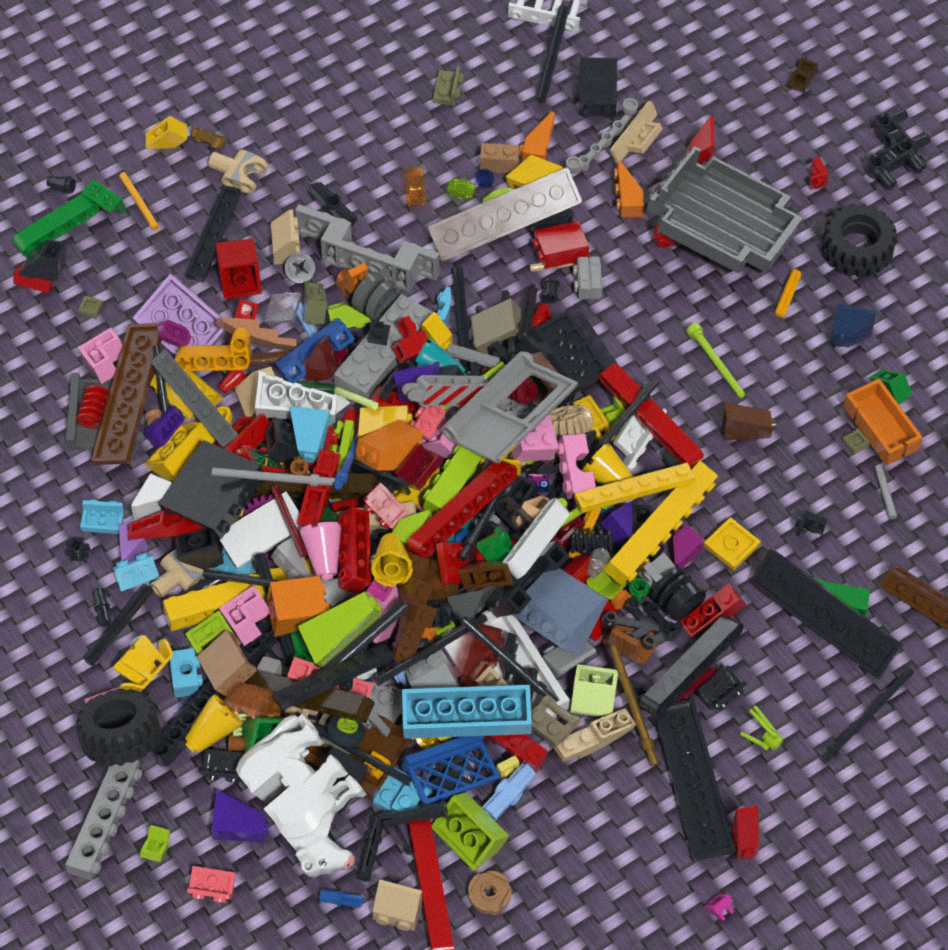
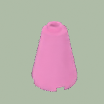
M337 522L318 523V526L311 527V525L302 527L300 535L316 576H320L322 581L333 579V576L337 574L341 525H338Z

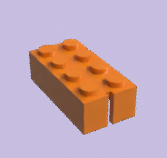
M880 379L846 394L844 409L852 420L856 419L855 424L870 441L871 446L886 466L900 460L902 454L906 457L920 450L923 437Z

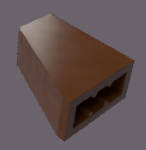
M725 403L722 419L724 441L771 438L772 430L776 429L775 418H771V411Z

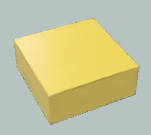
M516 756L497 765L500 780L512 775L519 767V760Z

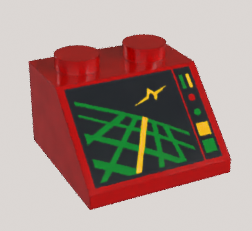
M243 445L241 449L234 450V454L259 464L264 472H289L285 462L268 456L267 447H261L258 450L254 449L255 446Z

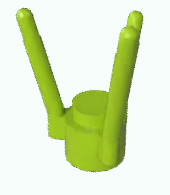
M754 705L753 709H750L749 712L767 731L762 737L764 742L744 732H740V735L761 746L766 751L769 748L774 751L781 745L784 738L776 731L759 708Z

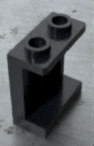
M332 747L328 756L330 754L333 755L348 773L345 777L337 778L333 786L340 781H345L349 775L361 786L366 775L370 776L373 768L338 748ZM350 798L337 813L340 815L342 811L349 813L350 809L348 808L353 798Z

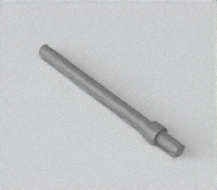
M212 468V476L310 484V486L318 487V485L334 486L335 478L319 477L317 474L305 476Z

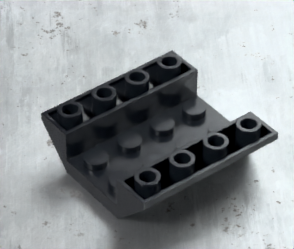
M566 311L535 327L530 333L529 341L519 342L516 345L519 352H528L530 354L541 352L559 374L578 382V386L557 408L574 400L576 392L599 381L598 375L611 364L617 363L582 311ZM536 377L545 389V391L547 392V386L542 382L540 378Z

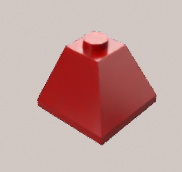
M714 116L708 118L690 142V150H686V152H690L694 146L701 149L697 162L700 165L704 161L707 162L711 156H714Z

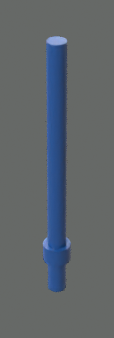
M358 434L355 435L341 470L336 474V482L334 484L336 489H341L348 480V472L356 455Z

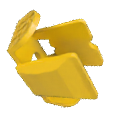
M142 635L113 666L115 671L133 682L121 684L120 689L125 691L131 689L138 693L150 683L173 656L171 647L166 639L159 641V651L145 635ZM155 659L161 663L158 667L154 663Z

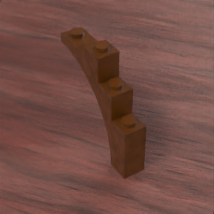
M409 551L407 553L413 565L412 575L404 584L402 582L398 584L401 599L405 600L410 607L400 616L396 641L392 650L393 658L398 662H403L415 655L425 629L431 628L438 610L426 604L434 585L422 580L430 560Z

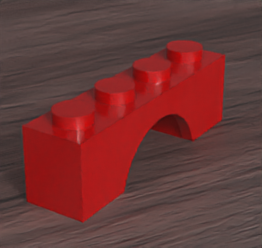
M525 734L483 736V740L488 739L496 742L512 756H516L519 760V765L522 763L527 764L535 773L539 771L547 760V750Z

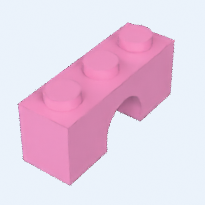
M563 435L557 441L559 449L556 453L560 458L559 470L563 474L564 479L563 490L567 495V499H574L575 493L596 488L593 472H583L576 466V460H583L589 453L586 435Z

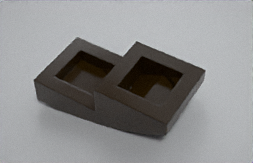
M801 57L787 87L805 92L817 71L818 63Z

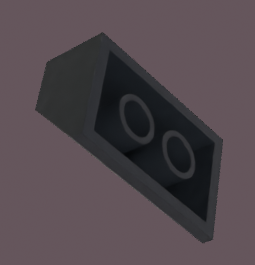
M203 528L175 536L176 553L179 562L203 570L224 564L222 544L215 532Z

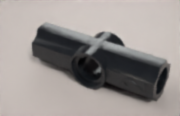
M316 182L309 189V195L325 209L326 213L351 222L352 228L357 222V216L341 202V197L338 194L332 193L322 182Z

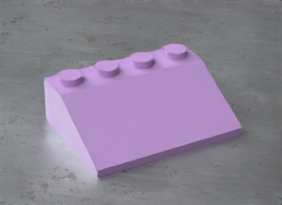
M169 274L133 317L138 324L160 323L171 320L186 327L191 336L190 343L186 346L216 345L227 332L216 326V321L222 316L172 274ZM164 340L161 342L174 355H176L178 348H180Z

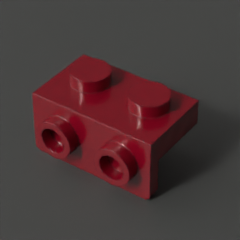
M418 443L395 471V475L405 479L408 482V487L420 491L438 469L443 459L440 455L427 451L422 444Z

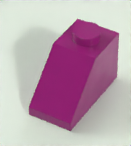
M685 525L682 529H677L672 536L673 564L676 567L684 568L704 547L705 539L688 525Z

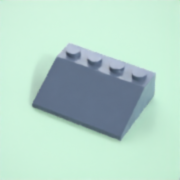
M561 568L555 571L544 572L525 591L532 600L520 614H514L513 616L562 649L581 655L608 598Z

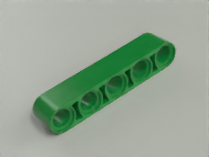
M81 194L17 233L13 237L12 243L23 256L27 257L30 252L46 240H56L95 216L100 207Z

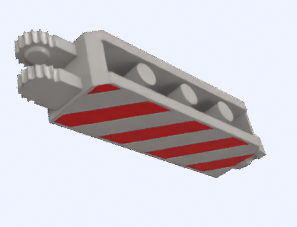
M422 375L417 379L416 383L404 384L402 392L411 401L418 402L422 407L439 406L446 408L447 406H456L462 408L488 381L483 376Z

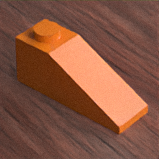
M551 111L526 137L524 145L521 144L519 155L522 156V162L530 155L546 160L554 127L555 112Z

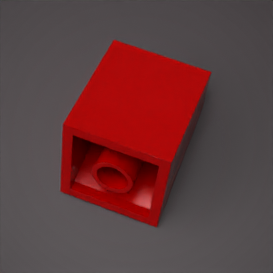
M254 238L216 243L224 299L262 294Z

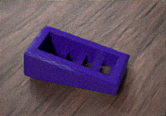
M172 405L146 429L144 434L152 446L164 447L184 422V418L176 406Z

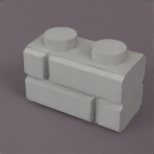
M578 257L577 265H573V276H577V281H574V292H578V299L580 300L589 298L601 299L600 258Z

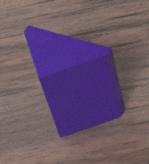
M439 361L393 372L400 402L410 400L402 392L404 384L416 383L417 379L422 375H439Z

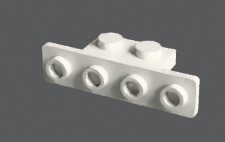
M634 415L625 423L613 442L626 455L623 463L629 471L637 465L636 460L645 452V446L648 441L654 437Z

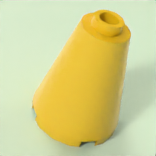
M609 443L604 444L594 454L590 463H587L582 470L583 472H593L594 481L601 485L633 478V475Z
M392 533L386 534L381 538L371 565L374 579L383 586L394 587L401 582L404 584L409 580L413 571L412 561L401 539Z
M214 694L210 697L186 735L185 739L187 742L185 745L192 752H201L240 728L243 722L233 710L231 711L227 707V704L220 697Z

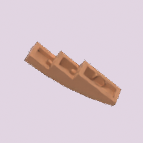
M221 317L216 321V326L231 334L238 328L246 329L250 333L251 342L281 350H292L296 347V339L278 337V330L259 328V320Z

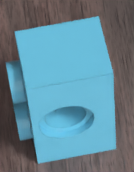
M194 648L172 651L173 656L170 659L175 698L196 695L199 692V687L203 686L202 674H197V668H201L197 656H195ZM185 671H190V672H191V673H189V674H187V675L182 674V673L185 672Z

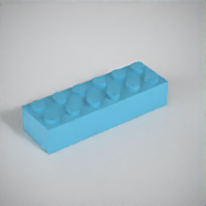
M530 685L402 689L404 739L531 734Z

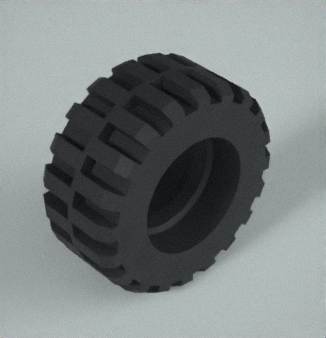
M856 203L849 204V207L845 205L840 207L839 211H834L826 221L822 238L823 255L826 260H829L828 263L833 268L836 267V270L840 273L845 272L847 276L851 277L852 275H857V277H863L864 275L872 276L875 272L879 273L884 267H887L893 257L897 240L896 227L889 216L886 217V213L882 210L878 211L875 206L871 205L869 207L863 203L860 205H856ZM853 233L863 234L871 238L875 244L869 247H857L848 243L843 237Z
M118 689L115 692L111 690L107 694L96 696V699L87 702L86 707L83 706L76 720V729L84 754L97 764H105L106 766L116 764L123 766L125 765L124 763L130 762L131 764L136 762L138 758L142 759L147 755V752H151L154 749L161 734L159 720L152 700L145 694L137 693V691L131 689L129 691Z

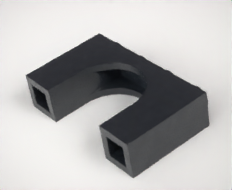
M557 541L549 542L530 569L521 578L516 579L511 574L513 584L498 586L485 600L484 605L496 618L520 614L532 600L524 589L544 572L558 570L569 557V554Z

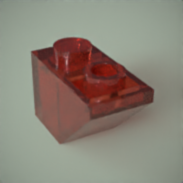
M325 336L317 344L304 362L308 381L330 380L337 371V364L332 354L333 345L330 343L329 336Z

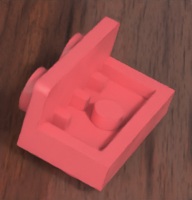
M420 406L415 414L416 421L412 420L410 424L422 430V437L430 440L446 410L439 406H430L428 408Z
M192 866L187 893H192V898L205 899V896L213 897V901L226 903V899H232L236 872Z

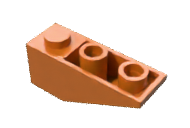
M618 161L617 168H614V180H618V184H615V195H619V199H616V208L620 210L621 218L643 217V190L623 163Z

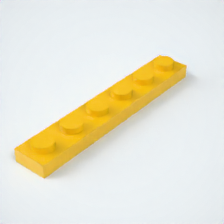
M688 463L577 492L574 494V499L581 513L694 483L695 476Z

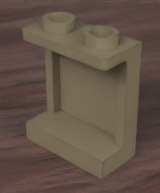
M511 298L471 316V330L474 335L473 345L477 351L488 354L487 347L496 341L500 342L511 336L518 341L521 340L518 339L522 316L521 308Z

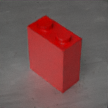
M579 221L534 230L533 248L537 250L538 260L543 263L545 269L576 263L578 257L589 258V244Z

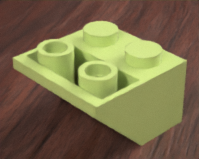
M577 664L571 713L598 717L612 714L618 671Z

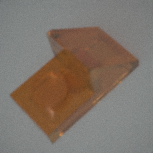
M404 167L407 206L426 204L424 167Z

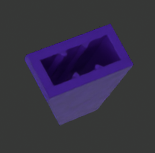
M216 791L211 829L212 838L217 840L264 843L265 835H269V822H266L265 814L221 791Z

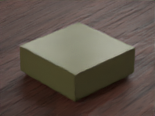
M84 296L78 309V315L97 319L103 306V300Z
M859 429L842 438V442L853 455L870 446V441Z

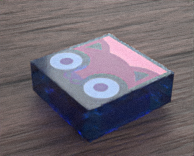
M527 474L529 480L537 483L538 493H547L549 491L548 474Z

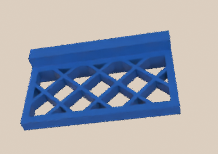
M463 736L405 757L401 766L405 773L408 772L423 804L427 803L430 805L500 779V775L482 741L483 736ZM479 748L483 756L482 759L478 760L471 757V751ZM458 756L465 759L463 767L451 763L453 757ZM468 761L479 765L477 773L465 769ZM441 763L447 766L444 774L433 770L434 764ZM449 767L461 772L458 780L447 775ZM481 767L489 769L492 776L487 778L480 775ZM420 769L428 772L426 780L418 778L414 771ZM463 773L474 777L473 783L467 784L460 781ZM430 774L442 778L439 786L428 782ZM444 780L456 784L454 790L449 791L442 788ZM425 787L436 790V796L428 799L424 792Z

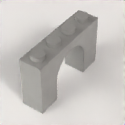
M292 537L275 549L271 558L287 574L290 580L313 577L305 565L306 557H300ZM339 577L329 581L321 580V583H324L326 588L324 599L325 602L329 603L330 609L356 595L355 593L340 589Z

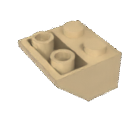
M288 210L271 222L274 264H285L292 254L300 253L297 217H293V210Z

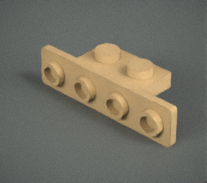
M648 101L610 149L616 163L622 161L628 152L644 154L663 128L660 123L652 122L657 116L652 101Z

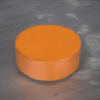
M621 590L611 599V604L615 609H621L626 606L627 601L631 599V595L627 590Z

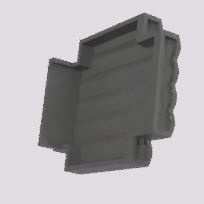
M694 146L690 152L687 151L680 162H675L672 172H667L663 183L660 182L655 189V193H651L647 198V210L660 217L657 223L660 225L658 232L737 273L742 270L746 262L767 273L791 239L796 235L803 217L787 210L791 196L714 156H711L707 162L704 161L702 165L698 164L701 149Z

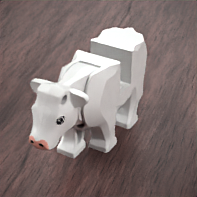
M301 714L299 717L292 715L284 718L271 734L253 745L238 762L236 771L251 793L265 803L270 802L287 787L264 810L273 819L280 833L297 851L295 855L301 861V868L304 874L315 878L319 875L331 874L341 869L349 870L354 866V855L346 849H341L328 837V833L336 813L344 807L347 801L353 797H364L367 793L350 775L345 781H340L333 786L337 778L345 777L348 773L331 754L316 772L305 763L304 757L309 754V750H305V748L321 746L324 742L318 735L319 732L305 715Z

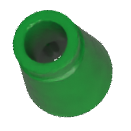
M636 578L631 581L629 590L631 597L636 599L639 604L642 603L650 587L643 578Z

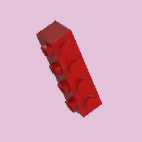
M351 507L339 516L338 525H341L338 557L340 567L339 580L340 589L358 594L371 584L370 522L368 511Z

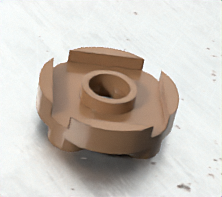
M487 871V873L481 875L480 873L477 874L470 881L468 887L469 902L481 913L499 914L500 911L508 906L511 900L509 881L503 874L496 871ZM494 889V896H486L485 890Z

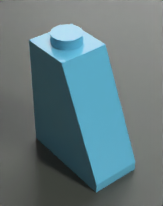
M291 406L290 412L297 449L301 459L308 463L317 462L320 450L325 449L329 425L332 426L333 424L332 416L326 410Z

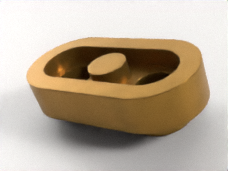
M193 127L191 131V136L194 137L193 140L197 142H208L211 147L221 149V146L225 147L227 138L198 127Z

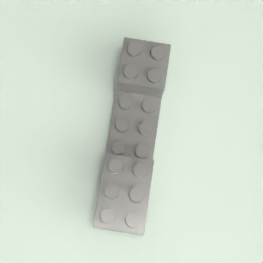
M299 204L295 210L298 220V233L321 240L322 262L348 270L365 263L368 267V274L376 271L385 278V281L390 280L399 289L408 292L411 291L419 275L435 281L439 277V253L432 249H426L415 243L404 241L396 257L392 258L390 255L381 254L370 248H364L353 243L351 222H348L346 219L337 218L326 212L322 213L309 206Z

